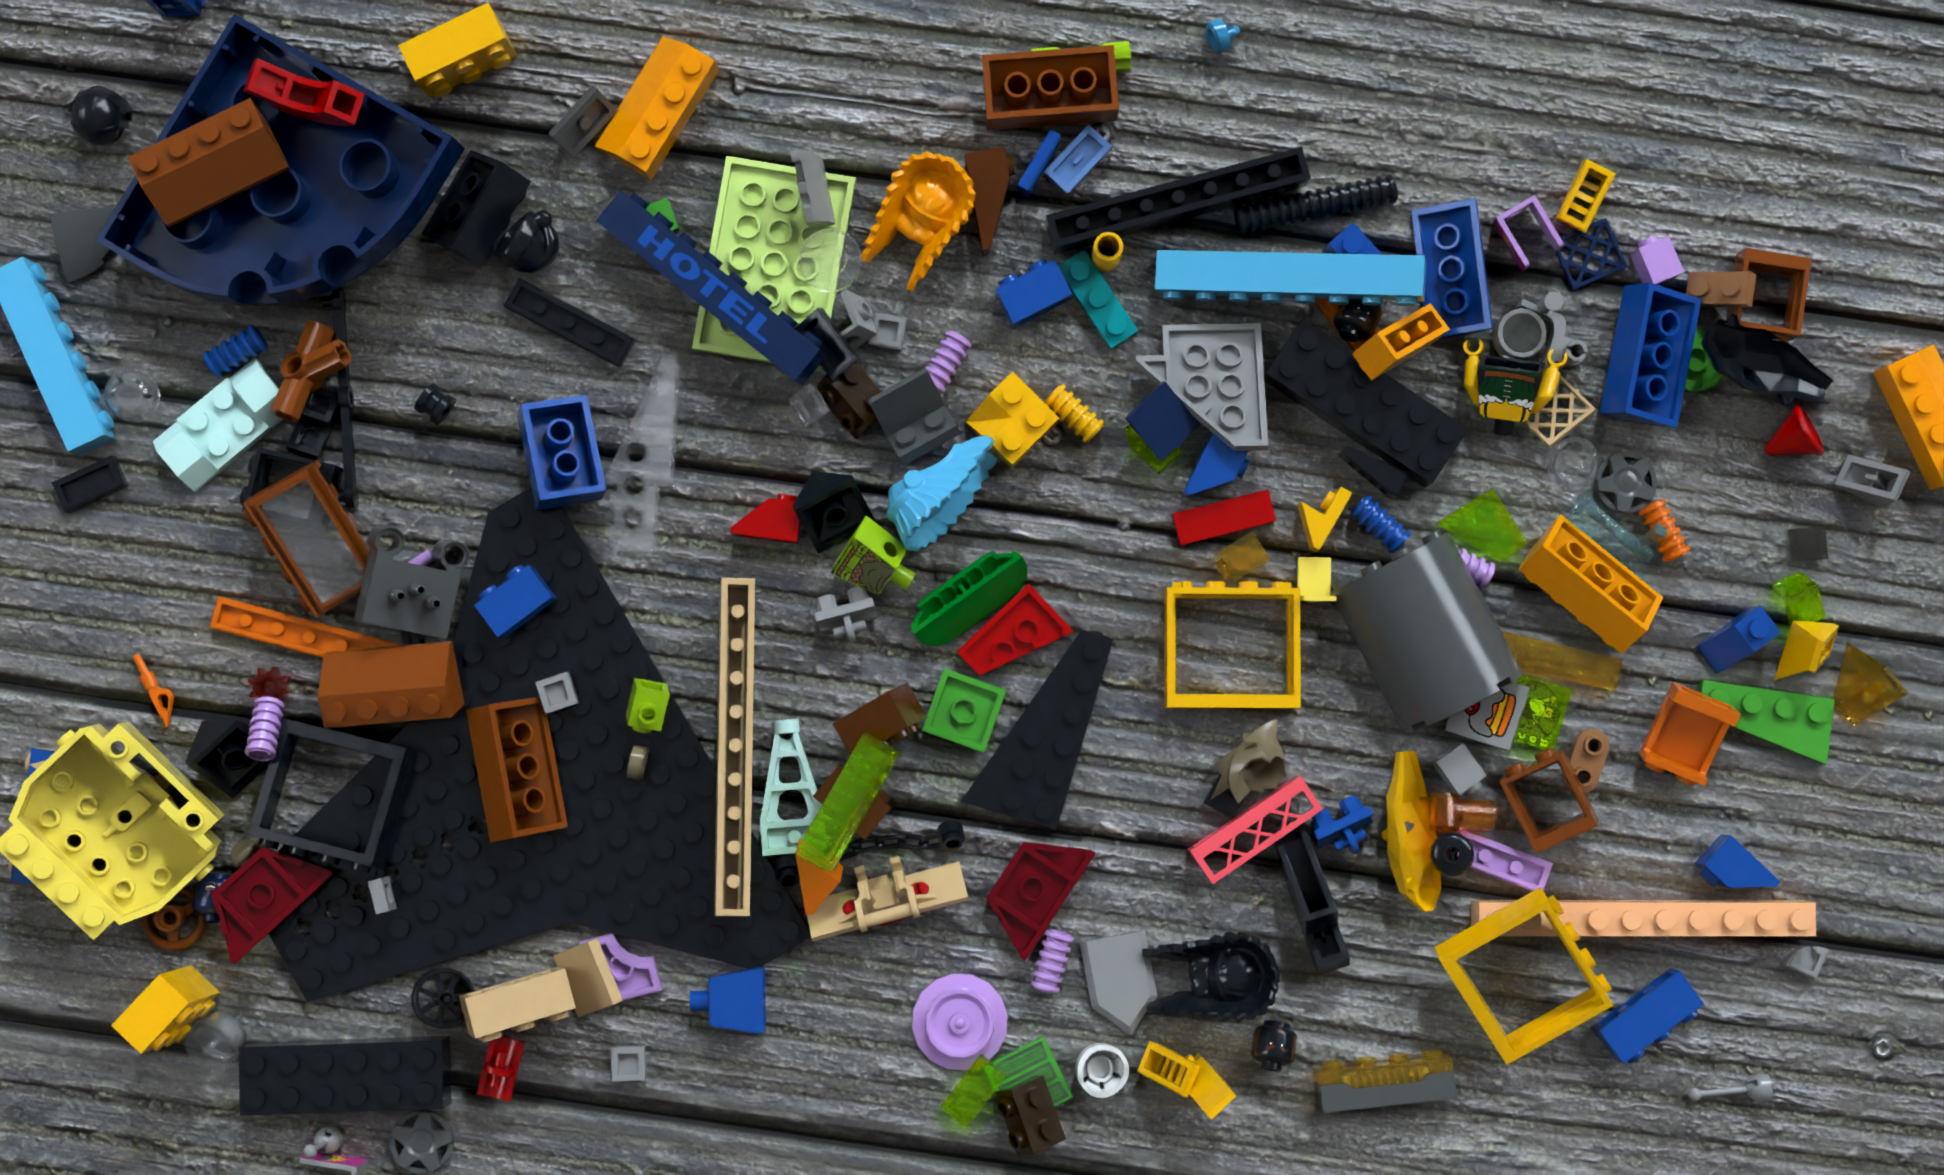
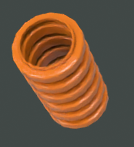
M1658 499L1649 503L1646 507L1640 508L1638 515H1643L1645 519L1642 521L1643 524L1649 526L1650 529L1647 532L1648 534H1653L1654 538L1652 541L1654 544H1658V553H1663L1662 561L1670 562L1687 554L1691 548L1689 545L1685 546V537L1679 535L1678 532L1681 529L1680 527H1675L1676 519L1670 517V508H1665L1666 500Z

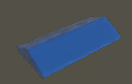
M1471 198L1411 210L1416 254L1425 255L1427 261L1425 301H1422L1423 307L1431 303L1450 329L1439 339L1467 336L1493 329L1477 199Z

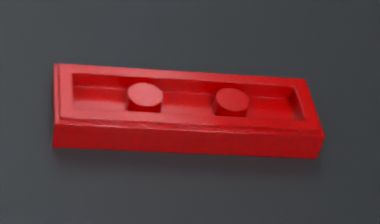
M1268 489L1172 514L1180 546L1276 522Z

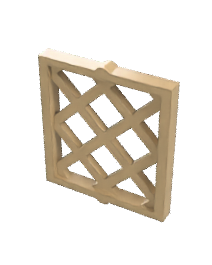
M1561 375L1552 398L1553 407L1543 408L1539 413H1536L1535 422H1530L1529 420L1523 422L1530 432L1539 437L1549 448L1596 412V408L1580 394L1579 390L1575 389ZM1559 384H1563L1570 391V394H1558ZM1570 399L1569 409L1557 408V400ZM1574 399H1579L1586 406V409H1574ZM1540 413H1552L1551 423H1539ZM1556 413L1569 414L1568 423H1556ZM1573 414H1582L1573 422ZM1551 428L1550 438H1546L1538 429ZM1555 428H1565L1555 436Z

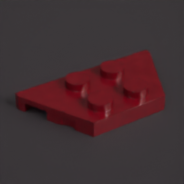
M1022 842L986 898L1000 920L1019 956L1024 961H1026L1096 854L1094 851Z
M262 847L211 893L215 910H217L221 931L229 950L230 961L235 965L327 881L334 874L332 870L267 847Z

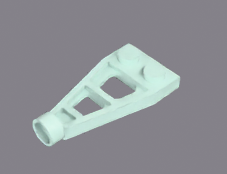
M799 719L772 721L774 739L760 818L762 856L796 853L798 842L806 839L822 851H828L830 847L827 815L824 806L813 797L818 788L799 735ZM793 733V736L785 740L781 737V734ZM793 756L798 760L801 779L799 782L782 783L779 780L780 760L783 757ZM798 790L803 794L808 807L806 817L783 820L778 816L779 798L784 791Z

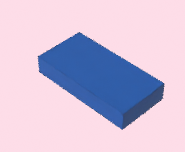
M1050 129L1017 184L1018 193L1026 198L1027 196L1029 197L1061 143V134Z

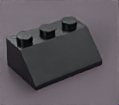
M470 150L424 228L422 235L460 257L482 267L484 261L491 256L494 244L501 232L508 227L510 217L515 208L525 198L531 181L502 161Z

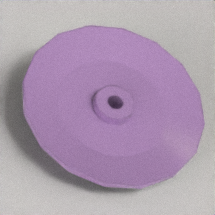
M953 973L936 979L921 992L913 1009L912 1030L918 1047L930 1061L946 1069L969 1070L985 1064L999 1051L1007 1034L1008 1015L1002 997L990 983L974 975Z

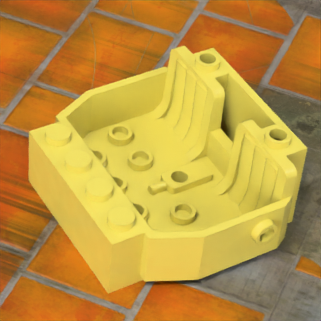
M129 721L118 723L110 732L101 724L80 728L76 733L69 730L55 743L59 749L24 781L8 819L13 826L0 837V852L91 939L95 940L114 921L121 925L159 911L194 877L198 881L204 878L214 868L210 861L218 855L222 840L210 829L225 814ZM120 741L124 744L125 750L123 753L113 745L115 742ZM140 753L159 773L154 777L132 763L131 760ZM171 785L189 800L181 809L167 790ZM122 810H127L131 813L132 818L130 822L125 823L120 820L119 814ZM190 814L199 816L200 823L198 826L188 817ZM73 834L81 838V844L78 847H73L69 843V838ZM102 858L105 860L106 867L104 870H97L94 867L95 859Z

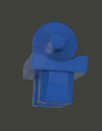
M1352 795L1339 802V807L1345 817L1333 821L1327 808L1311 817L1315 830L1314 840L1318 848L1334 842L1333 844L1337 852L1347 847L1353 855L1360 852L1357 842L1368 838L1365 830L1362 828L1373 824L1371 818L1373 813L1369 806L1364 807L1359 799Z

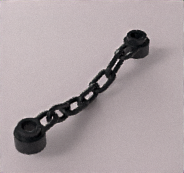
M949 820L938 826L937 834L927 836L915 834L874 835L867 837L865 840L863 838L857 839L854 842L825 853L829 856L831 855L838 862L860 853L879 849L904 848L922 851L924 849L943 847L945 850L955 851L962 846L965 835L960 822ZM938 838L939 842L929 844V840ZM907 839L920 840L919 846L907 844ZM886 840H898L895 844H884ZM874 841L875 846L862 848L861 843ZM849 848L853 849L852 852L840 856L839 852ZM784 856L776 860L774 870L777 881L783 886L797 884L799 882V873L796 857Z

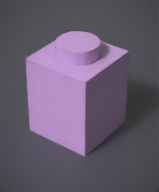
M1656 235L1638 242L1639 248L1630 254L1642 283L1650 282L1660 285L1684 273L1669 236L1660 240L1657 239Z

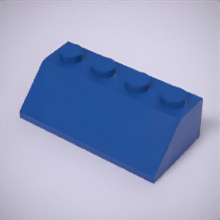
M1650 282L1624 286L1599 414L1626 422L1677 428L1702 299Z

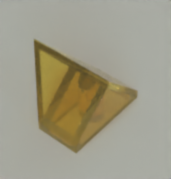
M1847 642L1833 699H1835V705L1854 726L1904 697L1908 691L1885 665Z

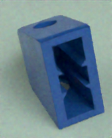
M765 966L711 976L709 978V990L690 991V1011H709V1023L713 1027L764 1033L766 1031Z

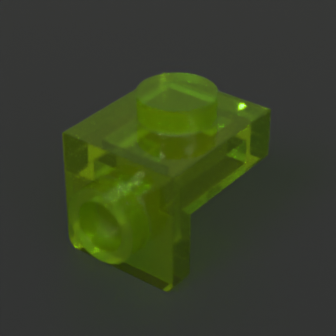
M1802 572L1789 575L1782 581L1772 585L1774 592L1783 599L1790 626L1792 621L1816 622L1826 617L1818 585Z

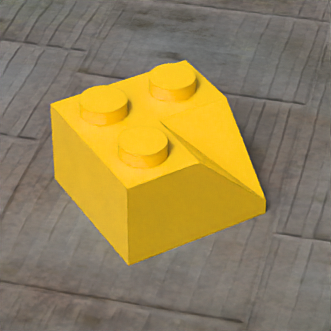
M1012 371L985 398L965 423L978 436L986 435L993 438L995 442L991 449L1012 469L1058 424L1059 417Z

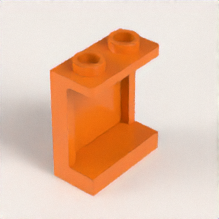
M1672 681L1639 750L1640 756L1645 761L1644 765L1661 774L1665 770L1677 774L1675 778L1687 785L1694 786L1695 783L1706 786L1708 782L1706 773L1729 726L1735 727L1741 714L1732 705Z

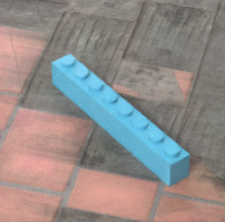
M1157 250L1155 290L1159 295H1163V299L1172 301L1183 300V295L1196 296L1198 301H1216V296H1228L1229 301L1248 302L1249 297H1262V302L1281 303L1282 298H1295V302L1300 304H1314L1315 299H1329L1328 303L1335 305L1349 304L1351 299H1362L1363 305L1379 306L1382 305L1383 300L1396 301L1398 306L1410 307L1416 306L1417 301H1425L1427 261L1425 255Z

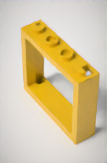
M1191 581L1172 582V587L1165 588L1164 708H1301L1300 588H1291V582H1272V588H1258V582L1253 581L1238 582V588H1225V582L1208 581L1205 582V587H1192ZM1176 599L1286 600V695L1176 694Z
M1541 887L1434 947L1440 963L1506 1065L1614 1006L1607 992L1612 990L1603 973L1596 976L1592 967L1597 964L1586 947L1581 950L1579 949L1576 941L1580 940V937L1570 921L1565 924L1562 922L1559 915L1564 913L1555 896L1552 895L1547 898ZM1544 912L1591 988L1506 1035L1458 959L1537 914Z

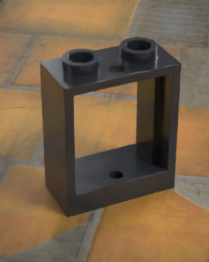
M257 447L256 454H253L249 460L248 472L251 475L248 486H244L242 489L240 504L243 505L247 498L266 488L273 461L303 468L315 460ZM320 462V472L328 485L333 484L338 492L343 468ZM315 493L308 519L262 508L268 519L328 532L331 519ZM244 505L242 506V512L246 509Z

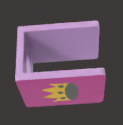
M1535 195L1496 217L1493 222L1522 272L1530 266V263L1505 221L1529 208L1554 251L1557 252L1564 246L1562 239Z

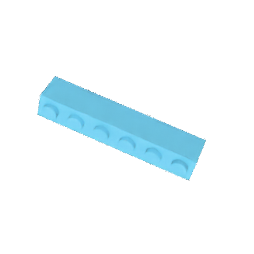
M22 256L0 267V304L67 451L82 455L116 439L111 430L114 428V422L106 410H102L98 401L101 398L100 392L95 383L89 381L84 371L87 369L84 357L79 351H75L72 345L73 333L68 324L61 321L57 312L60 310L59 302L52 292H48L44 284L47 277L39 263H34Z

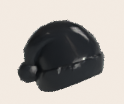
M530 210L504 234L497 246V253L507 267H511L519 272L533 273L544 270L554 262L559 252L560 242L557 232L551 225L552 215L550 212L541 210L535 213Z

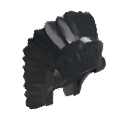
M1229 931L1224 936L1214 935L1210 939H1201L1195 942L1183 941L1182 944L1158 945L1156 949H1142L1143 957L1169 959L1171 961H1188L1189 979L1191 981V991L1175 992L1173 995L1150 1002L1147 1005L1148 1013L1162 1012L1165 1016L1177 1015L1178 1018L1188 1014L1192 1019L1200 1017L1204 1019L1217 1018L1222 1022L1231 1019L1239 1024L1244 1019L1254 1020L1256 1016L1266 1014L1267 1007L1272 1006L1275 1002V994L1278 992V983L1280 982L1279 968L1267 943H1261L1259 937L1254 935L1249 936L1241 932L1235 934Z

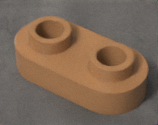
M1586 729L1578 733L1568 756V760L1576 775L1582 770L1587 774V780L1581 783L1585 793L1592 791L1597 786L1610 748L1607 736L1597 729ZM1592 739L1598 743V748L1595 752L1590 751L1588 748V743ZM1563 774L1562 778L1565 786L1572 791Z

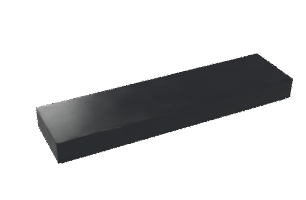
M518 278L503 306L620 369L636 341L635 338L521 278Z

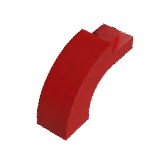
M258 58L253 61L243 92L271 103V107L310 121L335 126L355 125L365 93L335 80L322 82L307 79Z

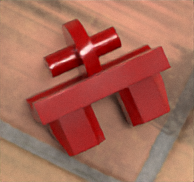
M506 1036L489 1041L477 1095L494 1097L507 1102L511 1101L526 1041Z

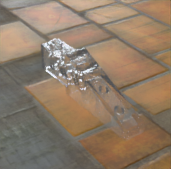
M663 355L604 478L606 486L616 487V492H611L610 511L615 512L614 525H609L608 544L613 545V551L617 553L657 555L661 489L674 490L681 359L678 355ZM635 446H643L645 448V456L639 462H632L629 457L631 449ZM636 478L642 479L643 490L637 495H630L627 489L629 482ZM632 511L640 512L642 520L639 526L628 528L626 516Z

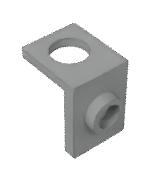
M845 289L840 294L852 325L843 330L841 334L845 339L850 336H858L856 340L848 343L855 350L877 335V331L871 318L873 312L864 301V298Z

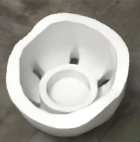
M1095 1043L1089 1045L1080 1053L1076 1061L1075 1072L1079 1084L1088 1094L1097 1098H1106L1117 1093L1125 1085L1129 1076V1064L1123 1053L1116 1047L1107 1043ZM1113 1055H1117V1057L1110 1059ZM1113 1072L1118 1073L1119 1076L1115 1077L1112 1074ZM1100 1082L1103 1084V1089H1100Z

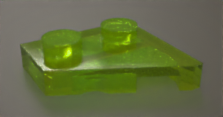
M1493 488L1438 521L1439 526L1499 562L1528 545V542Z

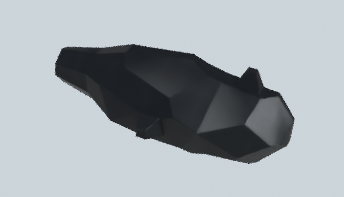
M1731 314L1726 321L1718 319L1708 328L1701 341V345L1710 364L1716 372L1726 376L1741 388L1778 398L1785 406H1789L1792 401L1831 403L1825 401L1824 395L1833 379L1813 365L1797 348L1765 329L1741 326L1738 316L1735 314Z

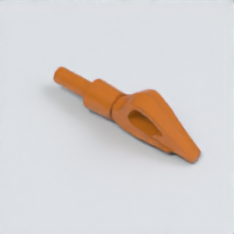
M136 654L132 658L141 673L139 679L146 691H148L167 729L170 727L174 695L169 689L158 686L159 684L154 672H149L141 654ZM163 695L168 697V708L163 706Z

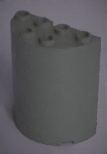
M1440 530L1421 538L1424 545L1414 550L1408 545L1392 553L1390 556L1393 561L1383 566L1378 560L1361 569L1362 576L1352 581L1350 576H1347L1332 584L1334 591L1331 592V596H1337L1335 604L1404 734L1414 732L1424 725L1429 726L1496 693L1500 687L1513 683L1524 674L1450 533L1447 532L1442 535Z

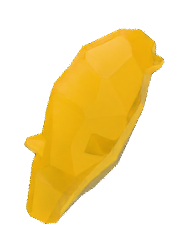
M1412 750L1396 752L1392 782L1386 795L1387 829L1381 832L1382 839L1387 841L1389 863L1399 892L1414 907L1427 912L1434 910L1440 895L1441 876L1440 872L1431 864L1429 856L1430 847L1437 838L1430 812L1434 807V802L1427 797L1417 755ZM1406 821L1414 824L1408 833L1405 826Z

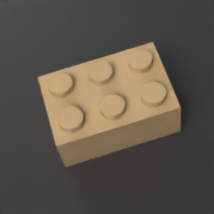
M554 967L459 996L468 1034L475 1039L478 1038L479 1041L482 1040V1042L502 1037L501 1031L511 1028L512 1031L520 1032L536 1026L535 1020L544 1018L545 1021L549 1020V1022L569 1016L568 1010L576 1008L566 969Z

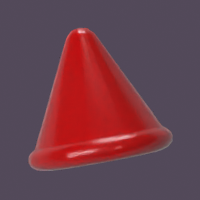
M1799 405L1793 407L1790 415L1764 448L1765 453L1770 456H1822L1824 454L1823 444L1814 425Z

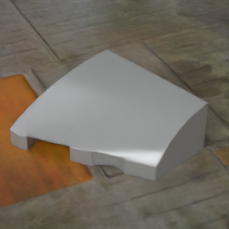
M804 150L790 151L792 162L795 164L797 185L809 229L836 224L823 159L814 153Z

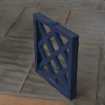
M1606 218L1590 224L1588 230L1597 227L1594 236L1575 230L1560 237L1564 243L1563 247L1571 249L1567 260L1563 258L1560 250L1555 253L1560 262V268L1563 269L1572 291L1628 267L1618 246L1619 242L1615 239ZM1602 228L1606 230L1610 239L1609 242L1598 238ZM1576 236L1573 245L1564 242V240ZM1581 237L1592 241L1588 251L1577 247ZM1596 243L1607 247L1603 257L1592 253ZM1611 249L1615 250L1619 259L1618 263L1607 259ZM1575 251L1586 255L1582 266L1571 262ZM1590 257L1601 261L1597 272L1586 268ZM1605 263L1615 267L1602 273ZM1569 266L1580 270L1577 280H1573ZM1584 272L1594 276L1581 282Z

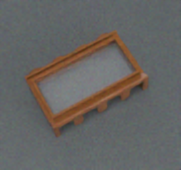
M318 459L247 498L243 504L246 508L243 510V513L248 523L253 528L256 526L259 528L264 536L261 539L264 548L270 556H277L282 564L279 567L282 576L288 584L294 583L300 592L297 595L300 604L306 612L312 611L315 618L360 593L370 550L367 541L364 542L355 528L356 521L350 512L346 513L338 501L336 488L333 484L328 485L320 472L321 463Z

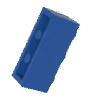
M1669 968L1591 1026V1028L1615 1060L1623 1064L1625 1062L1632 1063L1644 1055L1645 1051L1643 1049L1652 1042L1659 1043L1669 1037L1672 1033L1670 1029L1676 1024L1692 1020L1698 1014L1697 1009L1704 1003L1679 970Z

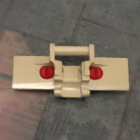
M896 856L890 858L893 873L868 879L864 865L855 867L858 888L829 895L813 915H807L812 941L855 930H861V933L866 932L871 927L884 926L909 917L919 918L921 917L920 914L927 913L928 911L968 901L969 898L960 862L905 875L900 857Z

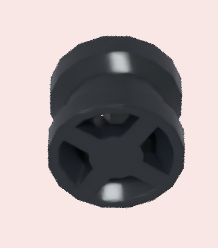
M432 383L419 396L414 409L419 413H426L430 416V421L438 425L452 411L456 399L451 395H444L441 393L440 387Z

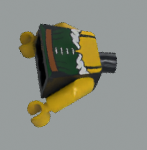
M1481 339L1479 340V349L1476 352H1470V341L1466 340L1463 348L1469 359L1465 360L1464 387L1473 404L1480 407V415L1495 419L1493 432L1501 436L1512 435L1515 421L1527 422L1530 414L1539 413L1553 398L1561 375L1558 370L1566 364L1567 353L1565 352L1561 363H1554L1551 360L1554 349H1551L1546 358L1549 368L1545 369L1546 363L1484 355L1486 348Z

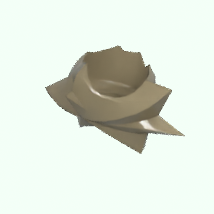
M1278 719L1260 726L1252 733H1243L1241 744L1213 766L1221 774V777L1211 799L1230 789L1239 804L1250 791L1264 793V789H1276L1281 778L1285 777L1284 756L1282 748L1276 739Z

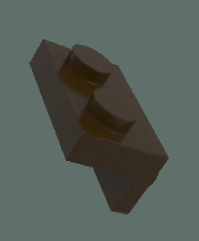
M857 363L837 381L831 380L826 374L814 391L821 403L831 410L840 421L841 426L847 432H850L855 439L861 437L867 428L878 421L868 400L882 391Z
M1043 1075L1035 1076L1014 1087L1000 1089L995 1092L998 1100V1111L1005 1120L1009 1131V1142L1017 1155H1034L1066 1140Z

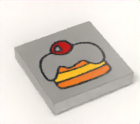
M1514 682L1500 687L1496 693L1449 716L1445 731L1511 752L1531 688Z

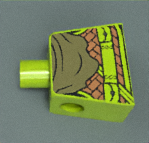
M867 516L864 517L842 550L830 572L875 594H880L889 581L906 590L916 574L900 564L907 551L903 543Z

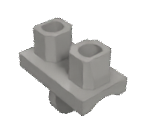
M859 586L850 588L847 591L850 603L837 606L835 596L831 594L817 598L818 612L814 614L821 634L833 631L835 638L848 635L850 644L857 642L856 632L867 630L865 622L878 619L873 598H869L866 590Z

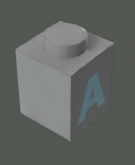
M1464 743L1454 744L1430 762L1454 795L1464 793L1465 796L1472 794L1482 786L1480 780L1487 776Z

